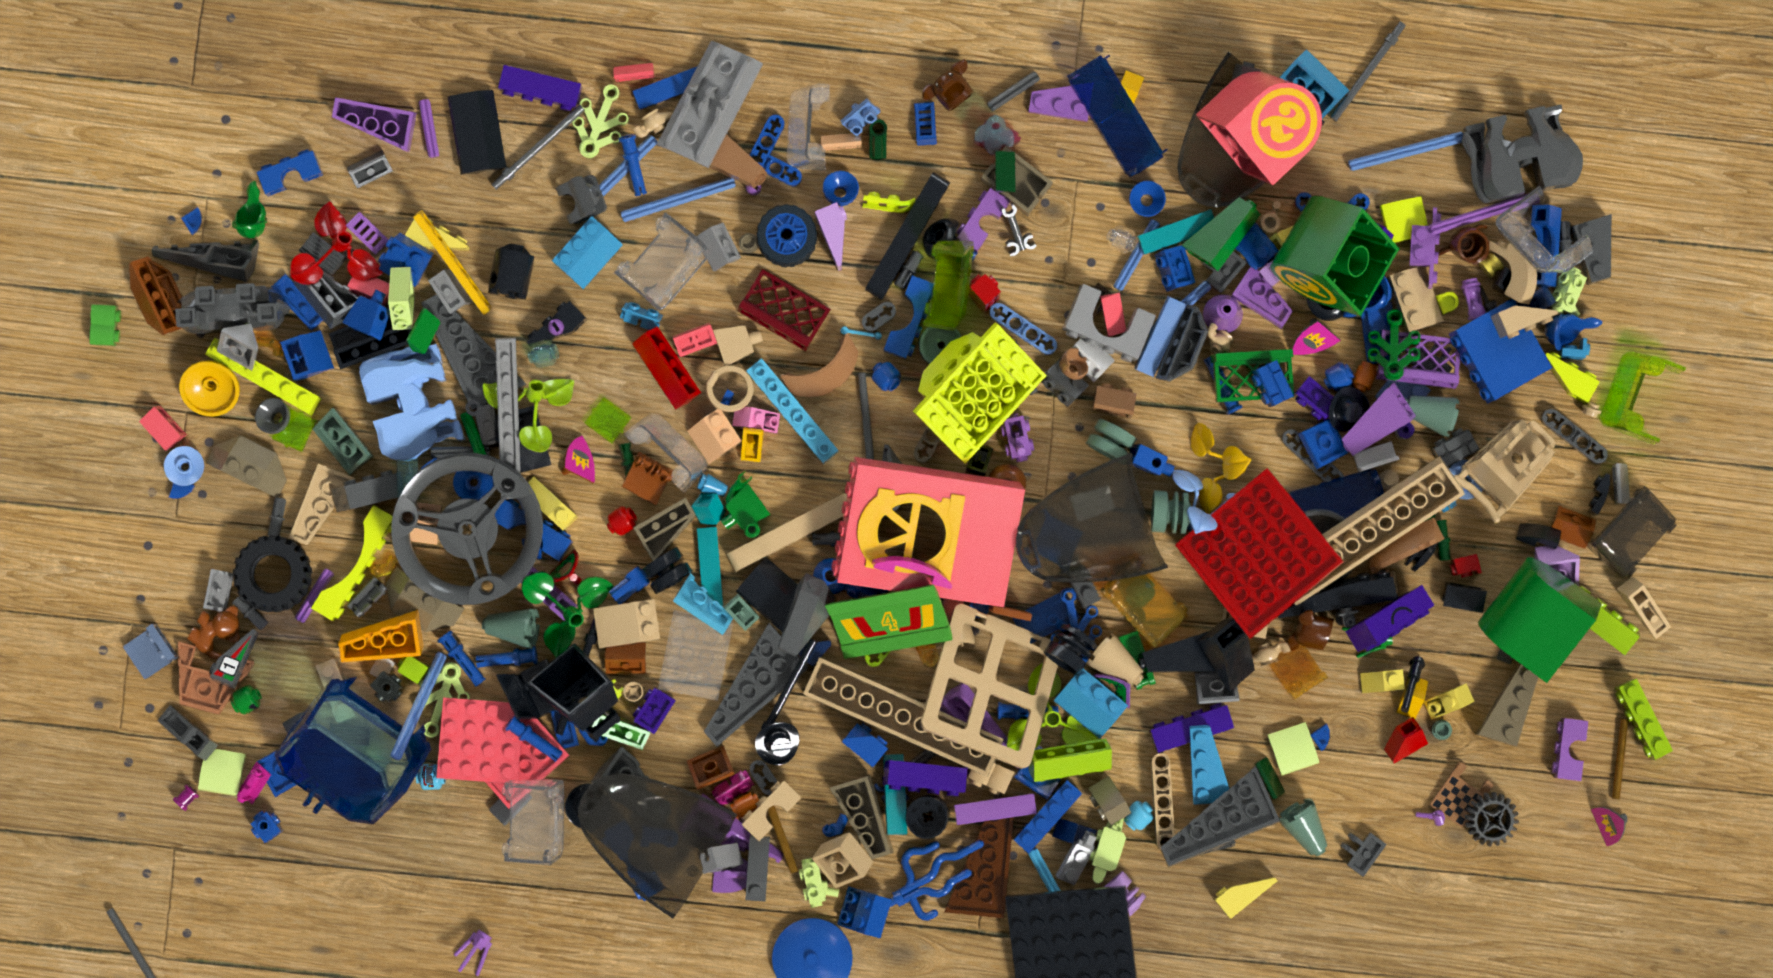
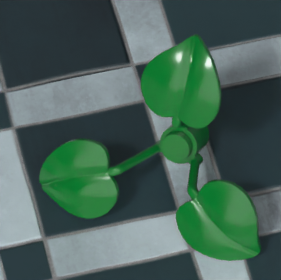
M536 572L523 579L521 585L522 593L529 602L540 604L547 596L563 611V617L566 621L563 620L561 624L557 622L550 624L543 635L545 645L556 658L570 646L576 634L575 627H579L584 621V617L581 614L583 612L581 603L586 608L591 609L601 605L609 591L614 587L611 582L601 577H588L582 580L577 586V592L580 595L577 598L578 608L574 606L565 608L549 594L554 587V581L548 573Z

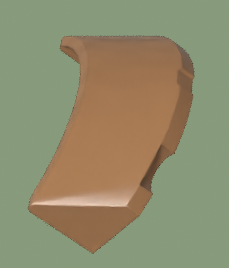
M848 333L839 339L840 349L836 352L837 355L822 369L807 375L795 376L788 372L780 376L792 395L811 398L831 393L846 382L853 372L858 358V350Z
M1435 518L1419 524L1368 558L1370 573L1385 568L1444 540Z

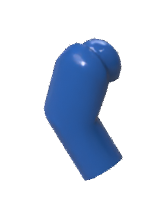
M578 730L589 745L603 746L608 740L607 737L600 736L599 740L595 742L585 730Z

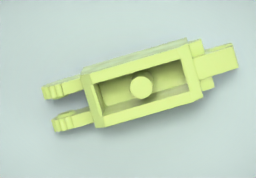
M1124 818L1112 825L1108 822L1106 827L1103 826L1102 830L1098 829L1095 840L1098 841V844L1089 860H1092L1091 865L1095 866L1091 878L1096 884L1103 882L1107 870L1113 871L1117 868L1126 840L1122 832Z

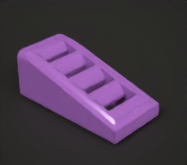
M358 212L346 225L375 255L388 242V239L361 212ZM362 219L364 222L355 230L354 227ZM368 225L370 228L361 236L359 233ZM374 231L376 234L367 241L366 238ZM380 236L382 239L373 247L371 244Z

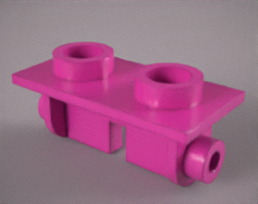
M258 762L254 764L237 793V800L240 803L249 801L253 804L271 776Z
M746 770L743 772L739 771L730 777L732 785L729 786L725 780L714 787L715 790L712 793L721 806L732 802L734 797L748 792L755 785Z

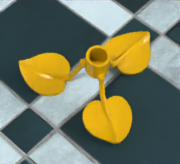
M1197 423L1191 436L1193 453L1198 457H1204L1208 453L1223 460L1222 468L1224 475L1214 478L1213 481L1210 478H1204L1202 481L1203 489L1199 490L1200 504L1206 513L1211 514L1212 511L1219 507L1223 496L1222 489L1217 484V481L1224 478L1234 480L1241 474H1244L1251 459L1235 446H1228L1223 455L1212 452L1210 449L1214 445V437L1211 430L1205 424Z

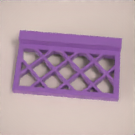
M1382 330L1381 337L1385 340L1386 336H1390L1389 330ZM1399 332L1398 344L1407 338L1409 333ZM1421 335L1423 342H1419L1415 348H1421L1427 356L1420 362L1419 360L1416 361V365L1412 368L1404 367V374L1398 380L1387 379L1384 376V368L1378 364L1376 379L1452 389H1456L1459 384L1460 354L1456 349V352L1450 356L1443 348L1447 344H1451L1450 338ZM1412 336L1411 338H1412V339H1417L1418 337H1417V336ZM1428 341L1434 342L1438 347L1432 353L1424 346ZM1380 348V355H1382L1383 357L1388 355L1386 352L1384 353L1383 349ZM1439 350L1447 358L1440 364L1433 357ZM1429 358L1436 366L1432 370H1426L1422 365ZM1450 361L1454 366V373L1446 372L1441 366Z

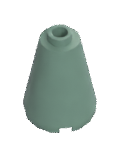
M1411 395L1407 399L1405 398L1416 415L1413 420L1442 436L1449 437L1447 432L1454 429L1459 412L1458 409H1455L1456 404H1459L1458 398Z
M533 608L488 614L482 621V629L485 630L487 635L532 649V645H536L540 625L536 624V618L540 617L538 610Z
M1311 798L1303 799L1305 803L1299 805L1296 802L1280 813L1282 817L1279 818L1280 824L1310 855L1320 856L1326 851V838L1315 802Z

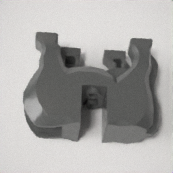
M1562 104L1548 108L1541 106L1526 110L1524 115L1528 120L1527 125L1530 128L1531 135L1522 136L1512 142L1504 140L1502 135L1503 127L1507 121L1506 115L1489 118L1485 121L1488 128L1485 139L1484 122L1464 127L1462 144L1471 160L1472 183L1480 201L1490 204L1509 200L1524 194L1525 188L1520 168L1530 166L1529 164L1532 165L1538 193L1569 187L1577 182L1583 167V154L1571 137L1563 131L1558 119L1562 111Z
M253 283L237 284L236 288L217 290L213 286H200L177 301V303L182 304V308L175 309L176 326L183 328L188 333L195 334L221 333L223 328L251 324L253 331H270L277 329L283 323L284 315L290 312L291 307L284 302L283 297L276 290L265 285L255 286Z

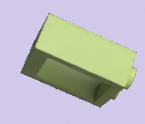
M411 267L390 269L388 304L393 330L413 328L415 291Z

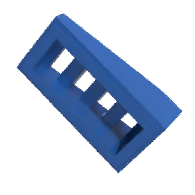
M934 102L914 103L917 145L937 144ZM931 110V113L919 114V111ZM931 118V121H919V119ZM920 127H932V129L920 130Z

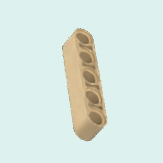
M1157 753L1151 758L1155 840L1158 849L1161 848L1160 840L1163 837L1171 839L1175 836L1170 759L1164 753ZM1159 756L1164 757L1166 761L1165 766L1162 768H1158L1155 765V759ZM1160 776L1165 777L1167 780V784L1163 788L1158 787L1156 784V780ZM1162 796L1168 799V805L1165 808L1159 807L1157 803L1158 799ZM1164 816L1169 819V825L1166 828H1162L1159 825L1160 818Z

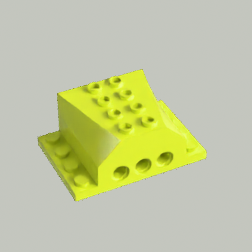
M994 323L982 337L971 332L951 341L923 371L918 392L924 399L913 412L966 464L1047 375L997 323Z

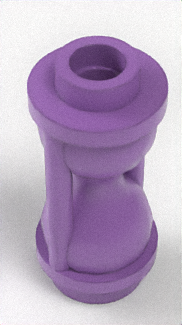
M1477 278L1461 281V290H1463L1468 306V321H1473L1486 313L1480 295L1481 284Z

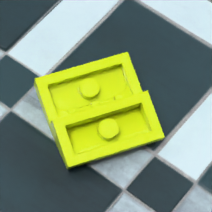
M1421 196L1380 205L1384 227L1394 235L1392 238L1394 243L1410 240L1412 225L1428 226Z

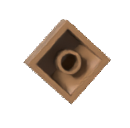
M1101 383V386L1096 387L1092 411L1131 419L1134 414L1137 393H1132L1133 389L1121 387V390L1113 389V385Z

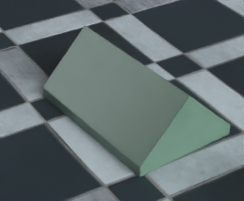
M335 408L330 409L313 428V431L349 476L374 457Z

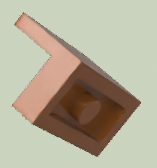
M1558 506L1551 527L1561 530L1560 540L1585 549L1594 533L1596 520Z
M646 643L606 647V674H646Z

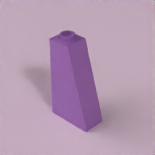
M1392 383L1342 438L1345 450L1350 452L1352 456L1411 422L1416 417L1395 383Z

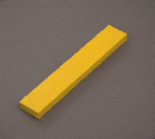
M423 210L417 212L413 217L481 313L483 315L488 313L491 309L490 303Z

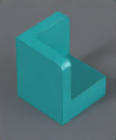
M701 493L692 505L701 524L717 525L726 512L716 493Z

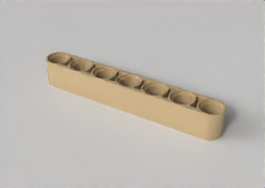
M844 493L726 554L735 572L843 518L842 504L843 501H847V494Z

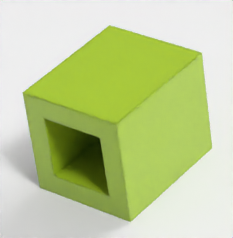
M402 657L397 665L400 667L398 672L416 684H420L430 668L415 657Z

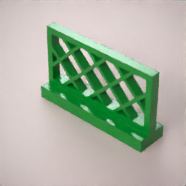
M1293 349L1210 355L1211 363H1213L1216 403L1261 400V393L1257 390L1259 386L1254 388L1247 379L1260 364H1267L1274 360H1277L1278 363L1286 362L1287 371L1284 376H1287V382L1294 395L1291 359L1293 357ZM1241 365H1245L1251 370L1245 378L1236 371ZM1219 366H1226L1231 371L1226 379L1219 375ZM1233 374L1241 380L1236 389L1227 382ZM1244 383L1252 390L1248 396H1243L1238 392ZM1224 385L1233 391L1227 398H1221V388Z

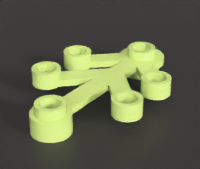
M613 84L607 85L603 90L605 100L597 119L592 110L591 101L588 98L580 101L581 106L585 101L590 103L588 108H584L592 128L590 137L584 128L585 122L582 117L578 116L572 122L582 140L579 146L580 153L586 158L595 157L599 153V148L611 143H619V140H612L614 134H618L619 138L621 137L618 131H613L608 137L597 140L601 132L617 125H626L629 122V117L626 113H619L617 117L605 122L612 102L617 100L620 95L618 87ZM610 90L615 91L613 97L608 96ZM625 116L627 119L625 122H620L619 118ZM581 120L582 125L576 126L575 121ZM588 145L593 146V150L591 152L586 151V147Z
M449 662L442 667L435 683L444 681L442 688L430 694L426 705L437 700L431 721L427 722L423 727V732L427 737L433 738L440 733L438 723L442 714L443 698H452L449 692L451 684H453L458 693V699H460L462 694H466L467 699L470 700L469 693L465 692L459 680L461 669L456 663ZM451 668L455 671L453 676L448 675V670ZM423 679V680L420 682V684H419L420 688H421V685H422L424 679ZM430 726H434L436 728V731L433 734L429 732Z

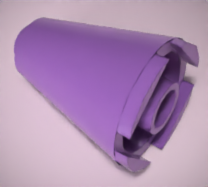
M1216 295L1209 299L1204 307V322L1208 328L1211 323H1214L1218 327L1217 330L1231 333L1241 324L1243 318L1242 307L1230 295Z

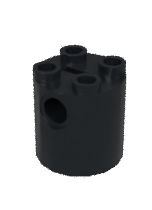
M507 244L496 249L488 293L494 295L503 294L506 298L510 299L519 298L526 300L535 257L530 255L524 246L517 244Z

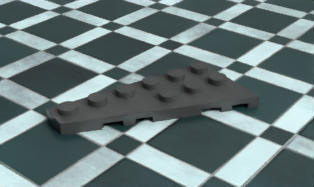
M438 295L421 302L423 308H426L440 321L435 334L467 401L477 400L480 405L488 404L483 394V383H497L496 352L456 311L449 314ZM517 375L519 389L527 384ZM475 404L470 406L472 410L477 409Z
M768 623L704 730L705 734L716 746H719L784 689L800 659L798 656L795 657L778 649L781 636L770 623ZM805 665L803 671L801 672V674L808 669V667H807L806 665Z
M1256 766L1160 848L1168 867L1280 822Z

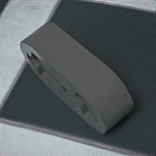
M884 302L863 317V328L868 332L879 329L895 317V306L890 302ZM883 307L892 308L891 316L885 314L880 317V314L884 311ZM875 317L879 318L874 322L875 327L872 328L865 325L867 318L871 320Z
M756 760L750 765V773L762 792L770 795L772 792L769 789H764L766 783L763 779L767 778L769 782L774 783L777 780L764 761ZM755 764L764 766L762 769L764 777H761L759 773L753 772Z

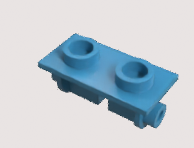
M629 302L625 303L622 307L620 318L624 322L637 325L638 320L641 319L640 327L651 330L660 326L658 322L661 321L663 315L659 314L657 310H647L641 308L637 303Z

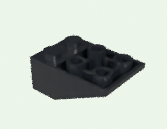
M534 406L518 409L519 433L526 426L533 427ZM538 410L536 422L537 427L542 426ZM520 442L521 473L552 465L548 449L541 453L534 452L524 447Z
M1233 617L1222 620L1198 641L1229 692L1255 671L1248 636Z

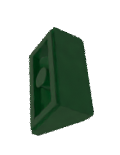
M995 151L996 192H1016L1015 152Z
M1265 757L1255 762L1254 766H1256L1270 797L1276 799L1284 794L1285 790L1269 759Z

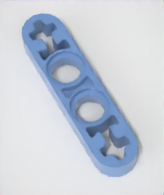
M996 303L991 307L990 317L995 322L1045 355H1051L1056 351V340L1002 303ZM1001 307L1004 315L1007 316L1008 312L1012 315L1008 317L1005 324L1002 322L1005 318L1000 315L995 317L993 309ZM1012 318L1020 320L1021 326L1018 329L1010 327L1009 322ZM1029 329H1034L1037 332V338L1029 340L1026 337V332ZM1041 334L1045 336L1042 339L1046 343L1049 341L1053 342L1051 345L1053 347L1052 350H1044L1045 345L1041 342L1039 346L1035 344L1040 339Z

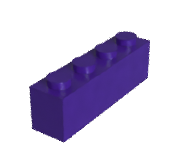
M504 65L498 89L502 91V95L508 97L518 95L522 96L521 99L533 102V99L541 101L540 104L552 107V104L559 105L562 110L571 111L578 107L582 84Z
M1221 703L1210 706L1211 710L1203 712L1202 709L1191 712V717L1184 718L1181 715L1172 718L1173 722L1166 725L1164 721L1153 724L1154 729L1149 731L1156 752L1160 753L1190 743L1189 726L1210 725L1212 735L1233 729L1234 724L1228 706H1222Z
M894 760L885 761L883 785H889L888 789L901 790V787H908L910 792H920V789H927L929 794H939L940 791H946L948 796H959V793H965L967 768Z

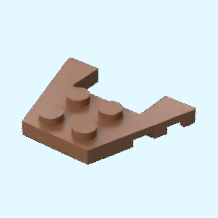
M178 642L180 705L220 715L232 698L233 692L242 684L255 662L247 660L236 688L233 689L212 681L209 671L191 667L197 649L196 646Z

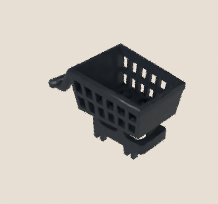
M576 643L569 646L523 685L525 690L536 693L548 706L581 731L585 730L595 742L612 726L621 721L618 713L612 708L618 702L613 682ZM587 697L581 703H578L581 698ZM605 712L609 714L602 722L597 724L595 727H590V725L593 722H595L599 717H601Z

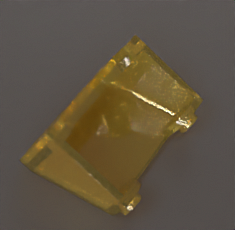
M1132 558L1098 592L1104 598L1110 600V603L1128 620L1140 635L1145 637L1144 639L1152 649H1155L1188 617L1186 613L1188 609L1182 602L1177 603L1146 571L1147 565L1140 558L1137 560Z

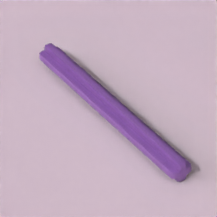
M1536 192L1524 194L1433 223L1428 228L1431 235H1436L1536 203L1538 196Z

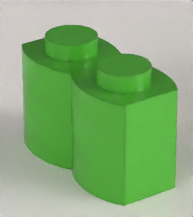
M92 304L90 345L116 346V343L120 342V330H117V324L121 322V310H118V306Z

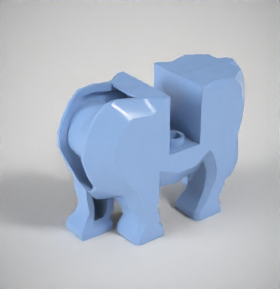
M437 344L429 345L425 354L413 352L410 346L403 350L389 351L367 359L359 366L360 378L367 402L375 405L397 398L398 407L402 410V413L373 421L381 453L390 459L405 462L412 461L431 448L434 443L441 442L446 438L454 437L460 441L465 440L461 423L457 420L453 401L448 400L444 404L439 403L430 408L428 399L422 392L423 383L428 382L429 378L440 382L446 381L442 367L443 361ZM446 419L457 420V421H454V422H452V423L449 422V421L443 422V421L446 420Z

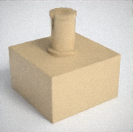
M850 832L822 843L812 857L813 861L835 888L863 878L873 864L872 859L860 846L861 841L859 837L852 836Z

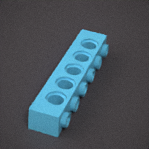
M762 358L746 371L823 465L839 452Z

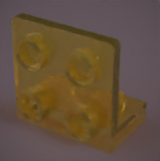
M1300 646L1271 665L1272 670L1292 700H1295L1328 678L1326 673L1321 671L1307 648Z

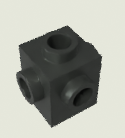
M382 671L370 685L376 691L374 695L382 702L385 700L387 702L391 700L396 701L403 693L400 691L403 688L400 684L402 680L394 673L389 675L386 671ZM388 684L390 685L389 691L386 690V685Z

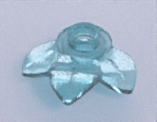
M993 115L987 119L986 124L977 128L975 141H984L987 152L990 155H994L995 151H999L1002 145L1013 147L1014 134L1011 129L1006 127L1005 120L1001 116ZM995 122L1000 125L997 129L992 127V124Z

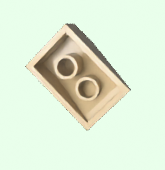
M654 599L593 609L599 648L660 639Z

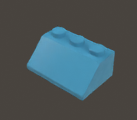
M1307 49L1279 77L1309 90L1320 106L1322 119L1350 91Z
M591 216L555 256L552 262L584 290L623 244Z
M1084 668L1079 675H1074L1053 700L1099 739L1128 707L1124 701Z

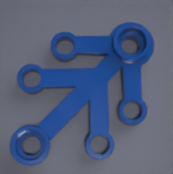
M1065 587L1061 590L1060 599L1066 603L1070 626L1083 632L1091 619L1098 615L1097 607L1094 605L1088 606L1085 615L1078 624L1074 606L1076 592L1070 587ZM1067 592L1072 593V598L1069 600L1065 598ZM1090 608H1095L1094 615H1089L1088 611ZM1050 613L1046 618L1047 623L1051 626L1059 628L1061 624H1066L1054 613ZM1051 616L1056 617L1055 623H1050L1049 618ZM1092 625L1089 630V638L1094 641L1096 637L1102 634V628L1098 625ZM1095 627L1099 628V633L1096 635L1092 633ZM1053 633V634L1051 635V637H1050V640H1051V641H1053V638H1054V636H1055V633ZM1082 657L1085 663L1089 660L1087 657Z

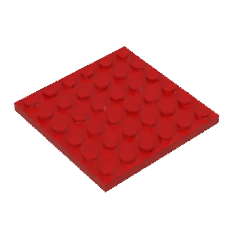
M1266 468L1211 514L1217 522L1216 529L1197 534L1192 530L1175 544L1249 638H1253L1344 562L1269 468Z

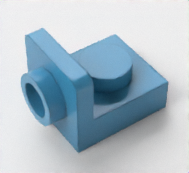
M1582 338L1579 349L1575 345H1565V348L1559 350V356L1564 359L1583 360L1590 353V344L1587 343V338Z

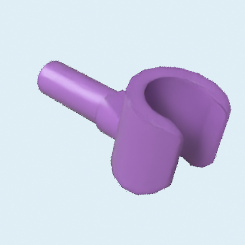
M1441 810L1434 811L1433 813L1416 812V817L1433 819L1434 824L1437 826L1444 824L1445 816Z

